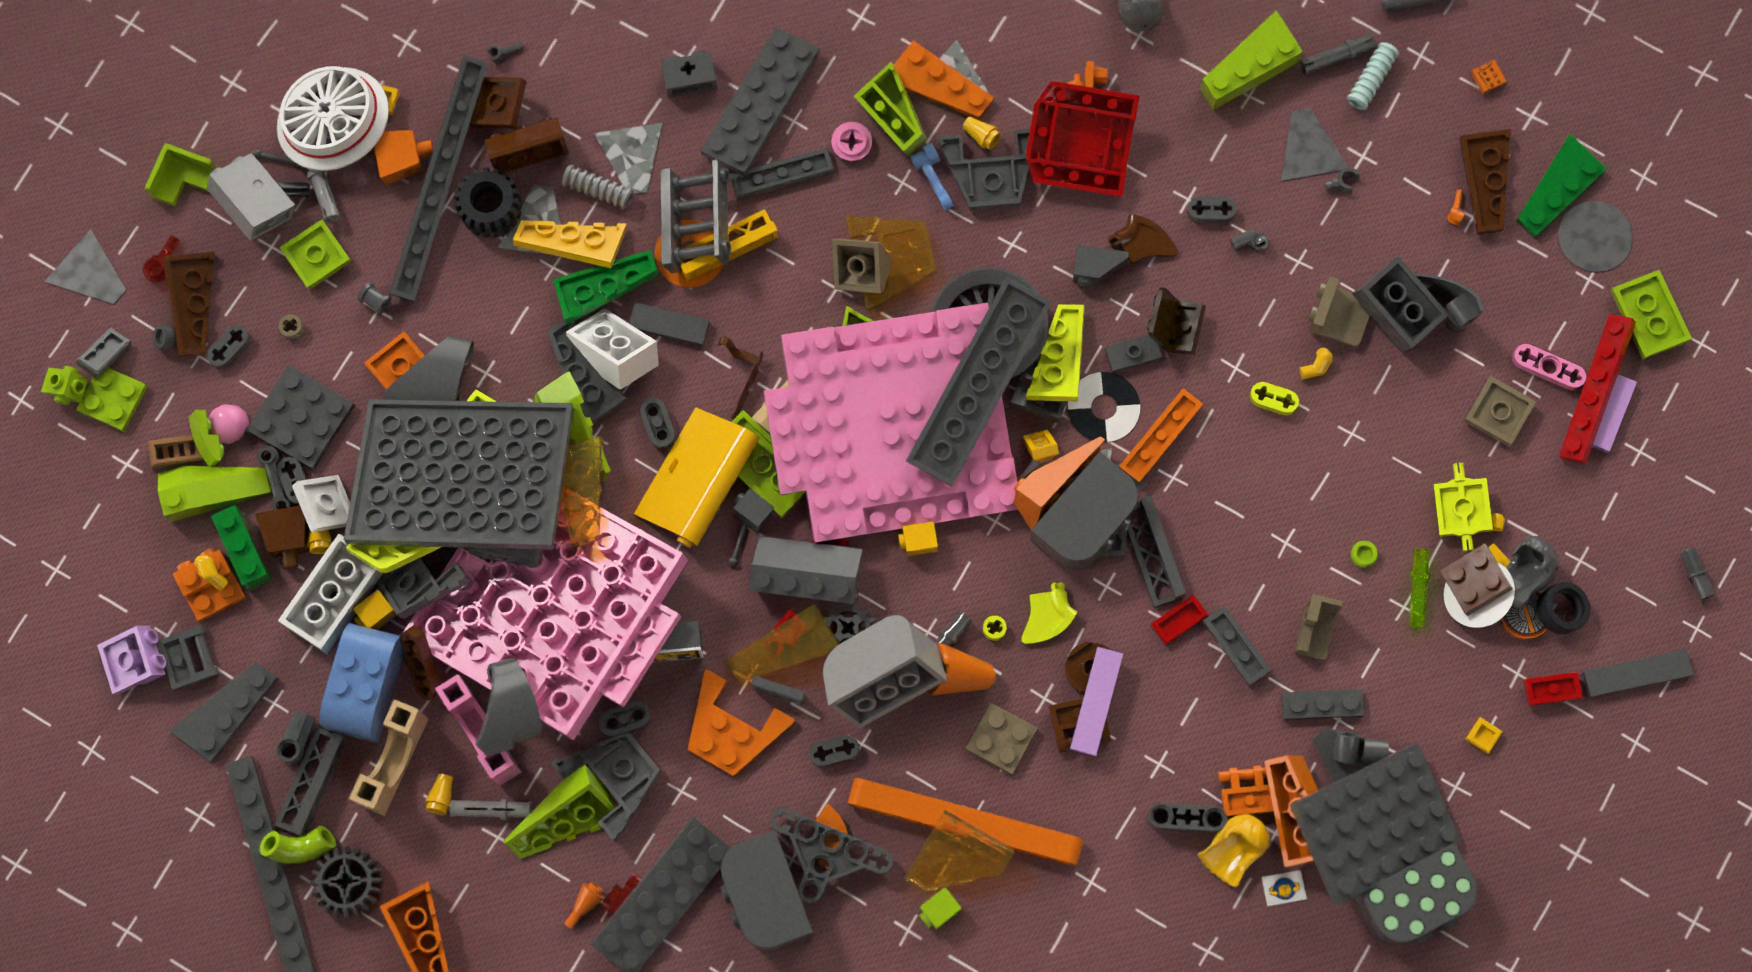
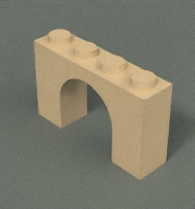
M394 699L383 723L388 728V737L382 755L368 777L360 774L349 799L382 816L386 815L429 720L419 709Z

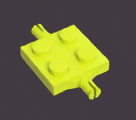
M1455 463L1453 464L1455 479L1447 483L1434 484L1440 537L1454 535L1461 537L1463 552H1468L1467 542L1471 552L1474 550L1473 535L1480 532L1493 531L1487 478H1465L1464 463H1459L1460 473H1458V465Z

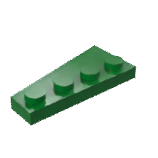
M1569 134L1516 222L1533 238L1537 237L1598 179L1607 168L1577 139Z

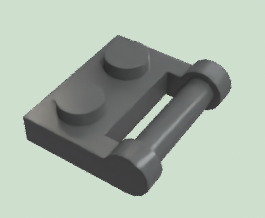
M204 626L185 630L157 642L160 653L166 660L165 668L174 691L205 680L214 679L220 675L218 668L214 667L204 637L206 635ZM190 639L195 641L204 668L203 671H196L187 643Z

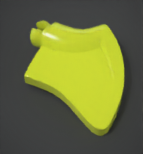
M1063 582L1052 583V592L1029 595L1031 612L1021 638L1022 643L1034 644L1050 640L1064 632L1071 625L1078 611L1069 605L1067 591H1065V584Z

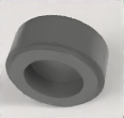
M159 324L156 326L153 333V341L157 349L170 350L173 347L175 331L172 325Z

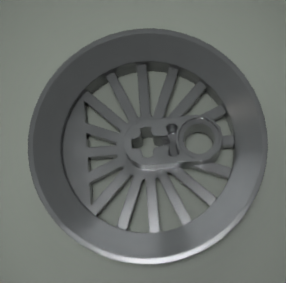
M996 267L975 268L963 272L950 280L937 295L931 312L954 308L952 306L958 300L964 306L972 305L964 296L970 292L974 293L977 304H981L983 302L979 293L980 289H989L988 307H990L993 301L994 289L999 290L1006 277L1038 295L1039 293L1026 279L1009 270ZM1047 313L1012 378L1028 369L1042 352L1048 334Z

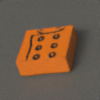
M1495 60L1471 71V75L1482 95L1506 83Z

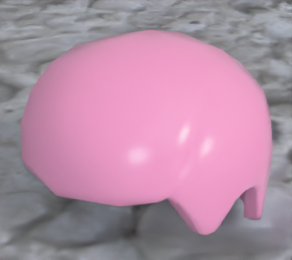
M224 404L215 408L209 415L211 422L209 434L219 435V443L231 444L243 438L246 428L250 425L246 411L236 405Z

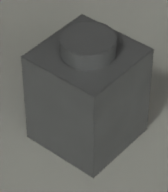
M751 489L746 494L740 493L733 502V516L746 524L756 534L762 530L774 515V507Z

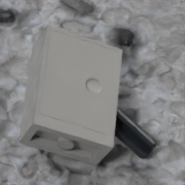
M252 153L245 157H237L224 168L219 167L213 170L209 175L207 190L250 241L292 218L295 204L289 197L310 196V184L307 182L276 183Z

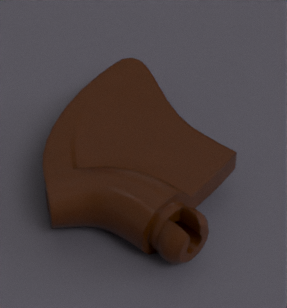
M1128 215L1126 226L1108 238L1111 248L1116 249L1120 246L1124 252H1129L1128 260L1131 264L1147 257H1173L1178 252L1172 239L1158 224L1139 215Z

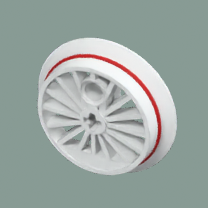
M330 66L305 74L289 88L281 104L277 122V135L283 151L296 164L317 171L335 170L358 161L377 144L385 130L389 114L386 94L381 85L372 76L353 68ZM317 91H319L320 99L315 95ZM366 102L365 106H357ZM362 115L360 120L351 116ZM328 131L332 141L330 144H326ZM317 138V144L312 145Z

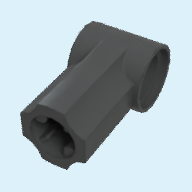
M293 711L283 739L276 747L277 756L287 766H297L303 761L304 749L316 721L314 717L299 711ZM296 747L295 755L285 758L284 753L286 749Z

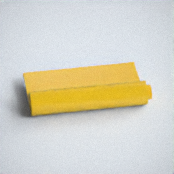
M695 407L635 510L634 515L678 536L676 541L689 549L692 545L697 547L756 446L759 437L742 426Z

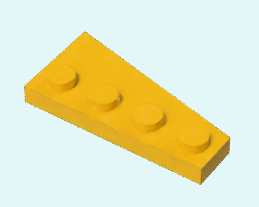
M521 220L513 238V246L612 268L627 231V226L624 223H617V226H605V223H594V226L579 225V222L555 225L554 221Z

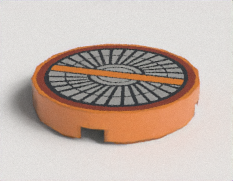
M1541 591L1531 595L1523 608L1518 609L1511 605L1506 615L1500 619L1504 630L1511 636L1528 640L1542 635L1547 630L1537 614V601L1542 593Z

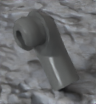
M1248 230L1230 239V243L1235 251L1246 245L1257 250H1265L1270 244L1266 235L1255 230Z

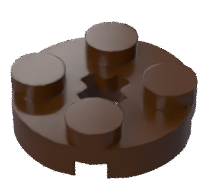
M1084 642L1077 645L1069 653L1065 663V675L1069 684L1083 695H1085L1090 673L1087 674L1085 672L1087 668L1086 663L1090 662L1093 665L1097 647L1111 650L1106 645Z

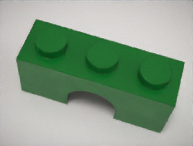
M233 505L212 515L211 518L242 586L250 591L273 580L263 557L259 554L250 536L252 533L242 511L236 505Z

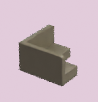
M1316 594L1311 595L1305 604L1294 654L1322 661L1326 659L1335 617L1343 607V601Z

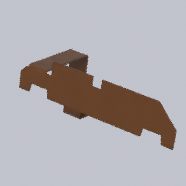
M723 336L720 338L717 346L725 345L732 356L755 364L738 400L737 408L732 413L731 419L734 420L739 415L749 393V388L752 387L758 374V366L764 353L761 351L760 355L757 356L738 349L729 337Z

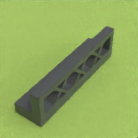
M1148 496L1141 498L1140 503L1136 504L1134 510H1142L1145 519L1141 527L1130 523V528L1127 532L1155 608L1184 598L1186 592L1152 497ZM1145 524H1147L1149 531L1143 529ZM1133 529H1135V530L1138 531L1136 537H1135V534H1134ZM1141 533L1152 538L1153 545L1150 551L1139 547L1137 540ZM1154 547L1156 549L1157 555L1152 553ZM1141 553L1147 555L1145 561H1144V559H1143ZM1149 557L1161 563L1162 568L1158 576L1147 571L1146 564ZM1163 572L1165 574L1166 580L1161 578ZM1150 577L1156 580L1154 585H1152ZM1158 581L1169 586L1172 596L1157 599L1154 589Z
M317 727L274 824L275 826L299 836L307 834L348 741L347 738L335 732L332 733ZM321 735L331 738L324 753H320L317 746ZM314 751H316L317 756L312 757ZM319 759L320 764L314 777L310 778L306 769L309 763ZM308 784L309 788L303 802L299 803L296 792L299 787ZM294 800L295 805L290 807L292 801ZM297 809L298 813L293 825L284 824L283 821L287 812Z

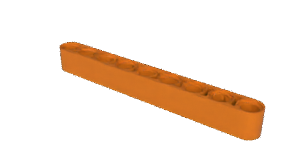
M854 778L847 802L848 805L1071 866L1078 865L1084 842L1082 838L861 778Z

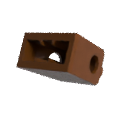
M295 506L256 513L268 554L272 557H281L283 569L297 568V554L309 551L307 547L309 526L301 507Z

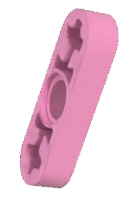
M1530 344L1520 345L1512 355V361L1517 368L1567 390H1577L1586 381V373L1582 367ZM1524 351L1529 353L1528 357L1530 358L1526 362L1521 361L1522 356L1519 355L1523 354ZM1539 356L1541 357V359L1539 360L1535 368L1533 367V365L1535 364V360ZM1543 362H1553L1556 366L1555 373H1546L1542 368ZM1562 367H1564L1565 370L1562 372L1564 374L1558 378V374L1561 372ZM1572 372L1577 374L1576 378L1578 379L1574 383H1571L1570 377L1567 376L1571 375Z

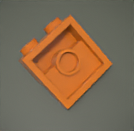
M211 548L200 555L210 556L214 561L217 572L228 580L224 589L218 590L199 575L195 564L190 560L179 564L176 567L178 571L173 573L183 596L187 599L199 623L247 598L224 552L220 549L215 551L214 548Z

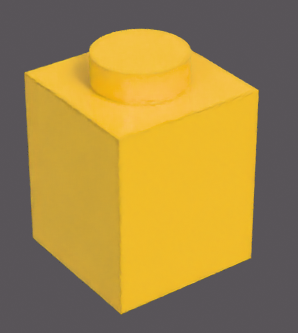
M934 521L903 526V534H898L900 549H906L907 557L938 552Z
M378 589L353 608L357 614L354 618L357 624L375 630L380 629L397 615Z

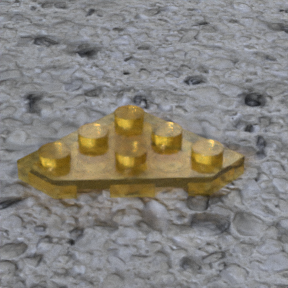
M944 810L907 871L905 879L928 892L953 884L955 886L973 882L978 878L1000 876L1015 850Z

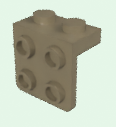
M1329 276L1326 284L1321 282L1316 297L1320 298L1318 307H1312L1308 321L1312 322L1309 332L1357 347L1361 342L1370 314L1352 295V292L1337 287L1339 279Z

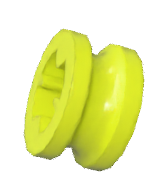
M999 616L988 617L983 624L985 637L992 641H998L1004 637L1007 629L1004 619ZM995 622L1001 624L999 629H1002L1000 633L995 632L994 635L989 633L990 628H987L988 624L994 625Z

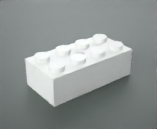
M341 534L337 535L278 620L283 626L328 654L355 615L353 608L367 598L383 575V573L350 554L346 549L348 544L345 543L344 536ZM333 592H338L337 595L331 599V594Z

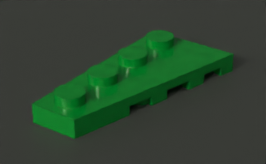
M648 250L615 260L612 268L595 266L555 278L553 283L565 323L568 325L657 277L659 274L652 252Z

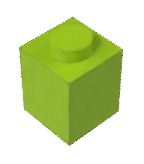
M944 887L920 906L922 913L919 917L928 928L933 926L937 930L960 912L962 908Z

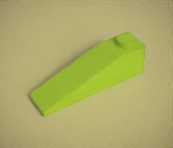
M584 765L566 777L504 839V844L522 859L549 849L553 843L566 838L567 841L576 839L575 835L588 830L592 833L602 829L598 822L615 809L617 805L601 780Z

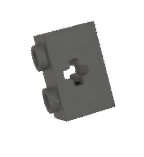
M696 51L690 56L680 57L675 55L661 61L668 98L718 89L711 52ZM691 70L692 74L687 75L686 71Z

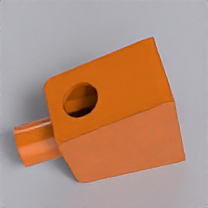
M412 130L384 131L374 146L379 174L383 184L389 185L423 171L421 158L432 155L434 150L432 141L428 140L417 143L416 136Z

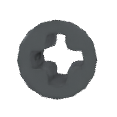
M369 282L362 288L357 300L360 303L365 302L375 310V314L381 315L389 307L392 297L382 294L375 288L372 282Z

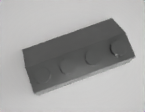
M759 536L751 566L749 591L853 604L858 600L863 549Z

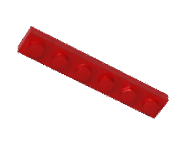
M1609 314L1559 454L1562 460L1581 464L1587 463L1636 325V321L1633 318Z

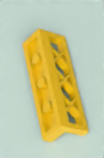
M765 209L728 227V239L730 234L735 231L745 234L730 241L731 254H729V261L779 238L778 230L774 222H771ZM764 219L766 225L750 231L753 222ZM714 234L683 249L710 244L714 242ZM714 255L702 256L685 264L682 262L681 271L686 281H689L723 263Z

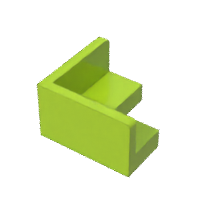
M164 143L146 183L145 190L153 199L175 206L185 184L209 192L207 190L209 175L217 167L211 159Z

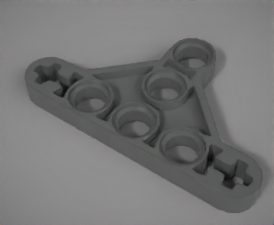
M779 808L771 815L770 822L773 829L791 838L805 873L798 891L799 896L806 903L818 902L827 884L862 869L883 875L888 873L893 867L891 854L882 848L789 809ZM784 813L787 814L788 821L795 823V818L800 819V821L796 824L795 833L792 834L789 832L792 829L791 826L784 824L780 828L775 818L777 816L781 817ZM806 823L813 825L815 828L814 835L807 839L803 838L799 833L800 827ZM828 834H835L839 837V845L834 849H829L824 845V838ZM854 844H859L864 848V855L860 859H853L849 855V848ZM869 849L874 850L871 854L872 856L880 858L881 855H885L886 862L889 865L877 869L876 862L869 860V865L863 862L868 857ZM821 858L829 863V869L823 874L815 872L813 867L815 861ZM810 883L815 884L819 890L818 895L813 899H808L803 894V888Z

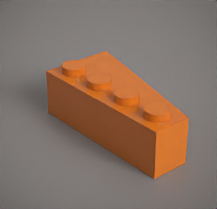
M1286 755L1264 761L1284 866L1299 867L1314 864L1315 862L1289 805L1318 791L1303 756Z

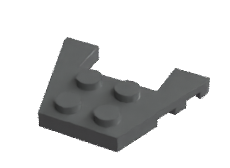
M1030 129L1014 130L1016 156L964 160L961 135L938 137L941 150L969 210L1020 206L1029 171L1025 154Z
M420 557L389 573H384L377 584L395 613L404 619L469 584L471 580L457 563H454L437 579L424 558Z
M628 731L599 742L597 746L584 751L579 750L572 753V756L562 760L559 758L551 763L563 779L582 766H589L619 802L615 809L598 822L614 842L619 839L662 773Z

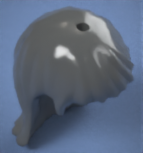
M1118 0L1119 16L1123 24L1132 31L1143 32L1152 30L1162 20V0Z
M1539 536L1524 538L1513 551V558L1506 567L1512 576L1515 587L1512 605L1518 609L1525 607L1531 595L1550 584L1558 571L1559 558L1557 553L1547 540Z

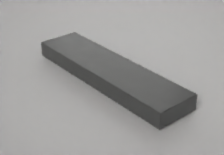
M827 147L751 168L746 176L736 172L730 174L736 199L740 200L831 175L835 171Z
M1686 649L1586 670L1582 672L1588 697L1591 698L1693 676V671Z

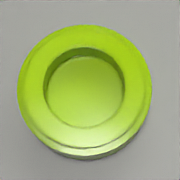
M1369 541L1357 542L1350 552L1351 561L1360 568L1370 567L1378 556L1377 548Z

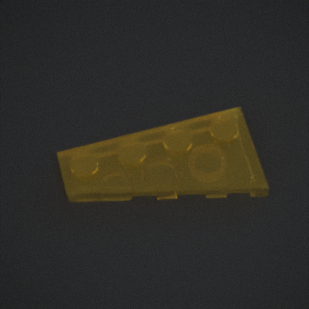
M601 436L568 447L561 499L571 544L574 548L598 541L600 538L601 508L599 507V500L602 488L600 475L603 463L601 459L603 439Z
M813 604L726 659V662L738 682L742 683L753 679L754 675L760 677L829 654L839 643L818 607Z

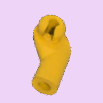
M208 555L198 556L194 564L198 569L199 575L218 590L224 589L228 580L217 572L213 559Z

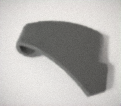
M1414 274L1428 291L1440 295L1449 302L1446 305L1449 315L1445 318V326L1449 331L1457 333L1463 331L1468 324L1476 320L1484 311L1480 296L1468 287L1439 276Z
M453 336L447 337L383 392L387 400L459 401L460 396L457 394L464 366L471 361L474 341Z
M514 658L493 662L487 667L488 679L492 684L487 715L475 744L486 756L513 749L515 743L541 735L540 715L533 691L522 668Z
M1323 728L1311 739L1334 782L1387 757L1389 752V741L1363 738L1357 733Z

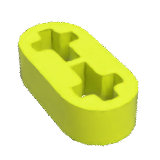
M1266 382L1255 384L1250 392V400L1253 405L1277 414L1291 415L1299 405V399L1295 392ZM1261 389L1266 390L1265 395L1273 397V399L1264 397L1263 401L1259 400V395L1255 392H1260ZM1288 397L1290 398V403L1294 405H1289L1288 409L1283 407V403L1276 399L1284 400Z

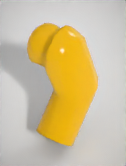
M1327 348L1317 350V356L1312 365L1299 368L1302 380L1321 376L1327 372L1333 361L1332 353Z

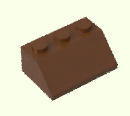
M544 118L538 124L532 126L522 125L512 132L506 134L496 133L485 140L493 169H499L501 174L569 154L558 118Z

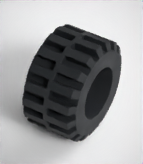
M489 167L483 168V172H479L478 169L473 170L474 175L470 177L467 174L463 177L465 183L460 182L457 186L459 192H455V199L457 201L455 206L462 222H464L468 230L472 229L474 234L479 235L482 233L483 237L487 238L492 233L494 237H499V232L504 231L505 234L510 231L508 227L510 225L515 227L517 224L516 218H520L522 214L520 210L522 208L521 196L513 179L510 180L507 173L503 172L501 174L500 170L496 168L493 169V172H490ZM493 192L503 196L501 205L495 211L482 213L475 210V204L482 195Z

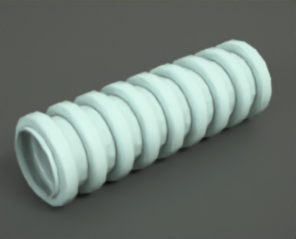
M1379 43L1378 49L1374 51V55L1370 58V62L1367 63L1366 68L1362 72L1363 75H1360L1359 81L1355 83V88H1352L1351 94L1347 97L1348 102L1353 107L1366 110L1368 103L1372 101V97L1376 94L1375 90L1379 89V84L1383 82V78L1388 74L1387 71L1391 69V65H1393L1395 58L1399 55L1397 49L1391 44Z

